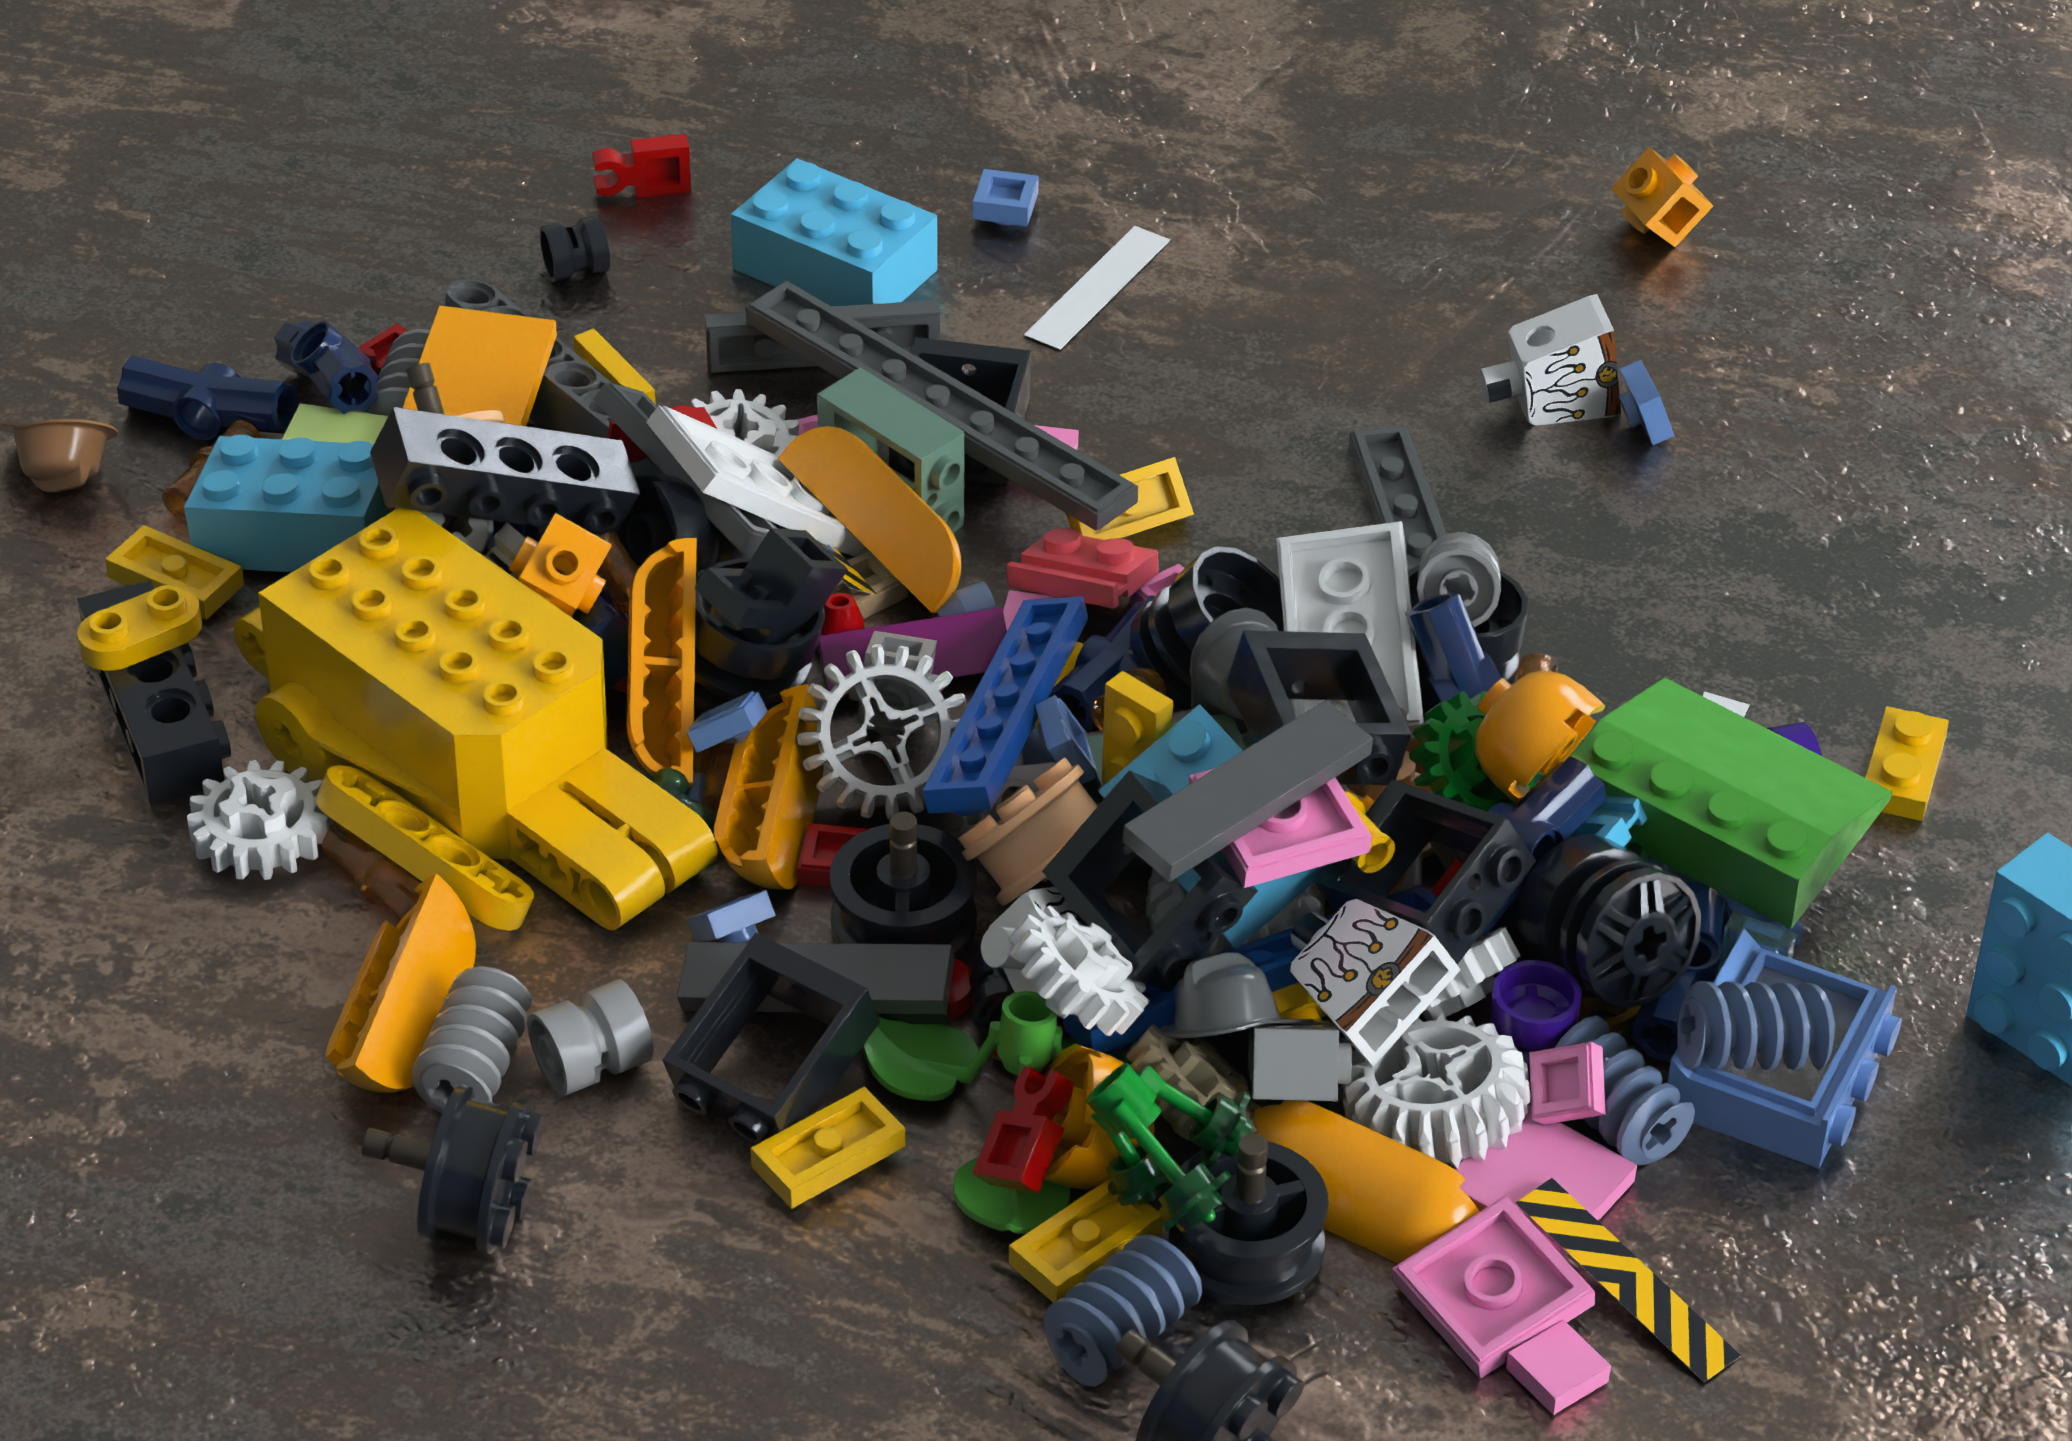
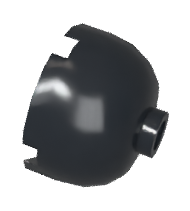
M635 475L640 495L616 537L604 536V541L612 544L607 553L612 573L621 588L630 593L636 572L651 554L665 547L672 540L697 538V584L701 574L707 568H711L716 564L722 532L706 517L705 506L694 488L675 476Z

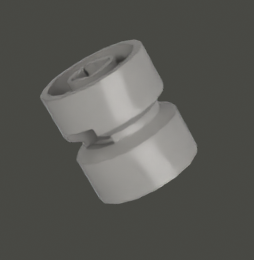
M1464 532L1444 534L1431 542L1421 556L1417 581L1419 602L1435 595L1456 591L1461 596L1473 626H1478L1488 620L1498 605L1501 592V573L1498 557L1491 546L1477 535Z
M621 979L582 993L579 1006L574 1005L569 1000H564L529 1014L527 1020L528 1035L537 1063L546 1081L559 1096H566L598 1083L602 1069H606L612 1075H617L652 1061L654 1055L653 1039L644 1010L629 985Z

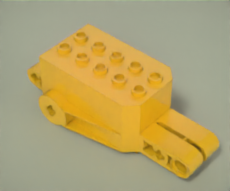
M397 508L258 592L260 607L238 619L234 624L233 633L241 654L257 672L269 680L270 693L261 698L256 704V720L267 748L276 760L284 761V769L291 774L294 770L304 767L307 769L309 781H323L327 769L331 766L343 765L362 770L491 859H499L506 865L514 861L582 913L608 930H617L659 901L664 896V893L672 892L717 860V842L705 821L692 809L608 750L602 638L418 510Z

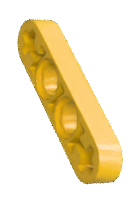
M343 765L331 766L327 769L315 800L318 808L327 816L422 882L437 873L455 891L468 914L490 927L507 931L517 930L522 926L534 899V892L522 879L364 771Z

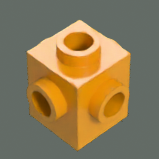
M1650 147L1642 153L1611 187L1612 191L1625 203L1626 206L1620 213L1632 226L1644 235L1651 229L1674 247L1685 238L1713 207L1711 202L1692 184L1698 177V174L1686 162L1674 153L1666 160Z
M555 513L539 542L528 536L526 537L508 570L519 575L517 580L570 617H572L577 608L588 614L606 582L605 579L597 576L596 573L612 544Z

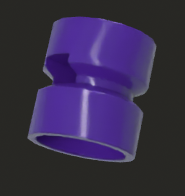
M1539 960L1515 962L1501 970L1494 979L1489 1023H1494L1498 1035L1512 1036L1514 1047L1519 1052H1522L1523 1062L1528 1067L1530 1090L1529 1052L1555 1048L1560 1039L1578 1023L1582 993L1577 979L1565 968L1551 962Z

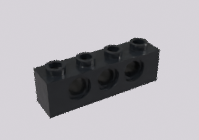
M393 407L370 451L385 506L544 528H547L553 516L557 513L592 534L616 537L640 495L622 440Z
M151 580L77 598L81 622L99 610L109 608L153 590L154 586ZM189 642L124 669L115 671L94 669L149 805L202 792V782L206 779L215 780L219 783L224 781L222 759L231 757L229 738L223 721L217 720L212 722L210 717L214 716V709L205 680L194 682L193 678L197 677V670Z

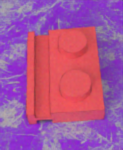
M1057 528L1046 532L1041 539L1022 552L1021 563L1011 561L1006 565L1007 581L1010 588L1058 598L1083 596L1085 603L1115 609L1119 606V596L1130 597L1159 573L1158 550L1133 546V543L1127 539L1112 538L1103 540L1082 536L1075 529Z

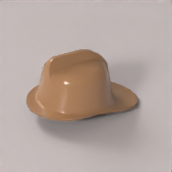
M51 419L23 425L0 423V431L14 433L20 467L23 473L30 477L33 483L42 491L59 493L82 487L86 480L95 477L101 467L106 441L116 437L118 430L112 425L83 419Z

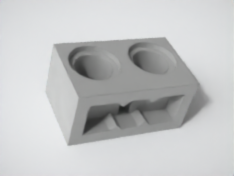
M1331 1021L1268 1023L1248 1028L1247 1082L1248 1090L1253 1099L1338 1101V1084H1350L1352 1069L1351 1042H1347L1346 1037H1339V1030Z

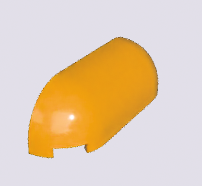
M825 426L813 428L796 437L784 449L778 460L931 613L937 614V610L956 591L961 575L960 548L950 527L856 435L841 428Z
M697 538L672 540L665 547L651 554L636 572L629 595L627 735L629 744L637 761L651 776L667 785L682 789H689L693 784L694 746L687 732L694 723Z
M808 684L795 686L780 692L783 702L768 710L757 725L752 728L747 738L742 743L734 745L714 825L715 840L731 868L745 880L768 889H792L798 882L797 867L807 824L813 823L820 792L816 785L823 778L824 765L811 771H806L803 766V761L808 757L820 754L818 744L800 746L797 742L799 734L817 732V723L805 722L798 717L801 708L809 707L817 710L814 698L808 694Z
M437 873L414 889L420 895L419 899L396 927L387 920L380 926L328 1042L325 1056L335 1065L336 1073L346 1082L360 1089L370 1092L392 1093L414 1087L412 1083V1067L419 1053H421V1048L430 1033V1029L439 1014L448 991L457 975L466 969L474 967L476 940L472 922L458 895Z
M1284 1100L1281 1105L1264 1107L1259 1105L1253 1111L1254 1118L1252 1121L1258 1129L1256 1134L1264 1137L1267 1142L1282 1145L1300 1154L1316 1168L1323 1178L1329 1202L1327 1219L1323 1229L1399 1264L1479 1213L1473 1201L1459 1188L1465 1181V1178L1455 1169L1307 1100Z

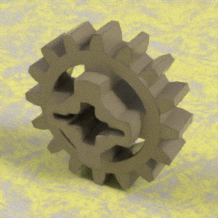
M1154 1024L1151 1025L1126 1054V1057L1132 1062L1130 1066L1137 1074L1144 1067L1150 1065L1166 1083L1203 1106L1217 1092L1224 1094L1232 1100L1241 1091L1247 1094L1249 1092L1248 1082L1244 1075L1235 1070L1218 1053L1214 1045L1200 1037H1197L1193 1042L1190 1038L1165 1037L1162 1035L1161 1030L1166 1025L1161 1029ZM1157 1096L1154 1102L1161 1109L1160 1114L1171 1124L1175 1133L1189 1140L1190 1129L1195 1119ZM1249 1100L1245 1109V1116L1252 1121L1254 1118L1253 1111L1257 1109L1258 1105ZM1252 1121V1128L1249 1134H1256L1258 1129Z

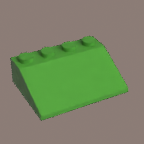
M1667 678L1658 681L1601 718L1571 755V757L1589 765L1593 774L1604 783L1606 795L1639 799L1647 820L1643 825L1633 824L1628 829L1632 838L1627 845L1700 883L1710 886V888L1789 929L1793 928L1891 800L1892 791Z

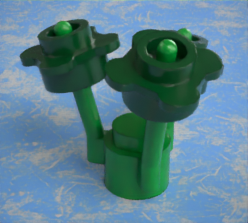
M1124 1063L1116 1068L1093 1089L1086 1099V1103L1094 1111L1091 1117L1108 1134L1120 1154L1107 1167V1173L1112 1180L1107 1187L1111 1195L1119 1194L1117 1200L1121 1206H1128L1133 1203L1143 1205L1160 1197L1158 1200L1171 1215L1162 1224L1166 1231L1182 1219L1185 1220L1191 1229L1203 1220L1205 1222H1212L1216 1216L1215 1210L1225 1202L1217 1190L1232 1176L1228 1171H1225L1215 1178L1208 1168L1216 1163L1221 1153L1228 1157L1235 1155L1238 1152L1240 1139L1250 1133L1252 1121L1245 1116V1109L1250 1100V1095L1241 1091L1232 1100L1224 1094L1217 1092L1203 1106L1166 1083L1150 1065L1144 1067L1138 1074L1128 1063ZM1157 1096L1195 1119L1190 1129L1189 1140L1204 1149L1205 1153L1201 1159V1164L1187 1174L1181 1170L1177 1161L1172 1159L1148 1130V1127L1161 1113V1109L1154 1102ZM1135 1138L1138 1144L1133 1145L1130 1139Z

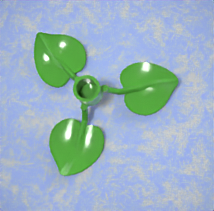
M1021 991L1009 995L1003 1001L1000 1022L993 1021L990 1023L989 1035L980 1050L972 1037L956 1028L942 1024H910L878 1016L880 1023L863 1045V1052L873 1076L887 1090L909 1099L937 1101L949 1097L955 1090L957 1081L966 1084L973 1083L996 1047L997 1054L1002 1060L1005 1069L1015 1075H1019L1025 1066L1040 1072L1050 1062L1051 1058L1054 1061L1062 1050L1074 1044H1081L1072 1036L1062 1040L1063 1030L1056 1026L1057 1014L1045 1005V998H1042L1038 992ZM1137 1041L1132 1042L1131 1046L1124 1051L1107 1055L1131 1065L1132 1062L1126 1057V1054ZM979 1157L962 1165L954 1176L953 1196L958 1207L975 1221L999 1231L1011 1230L1017 1234H1027L1066 1208L1070 1201V1187L1047 1180L1043 1181L1039 1193L989 1185L972 1174Z

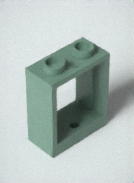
M861 367L817 394L818 427L830 426L846 430L859 437L877 455L878 440L913 461L915 463V483L894 469L892 470L945 521L953 534L964 526V431Z

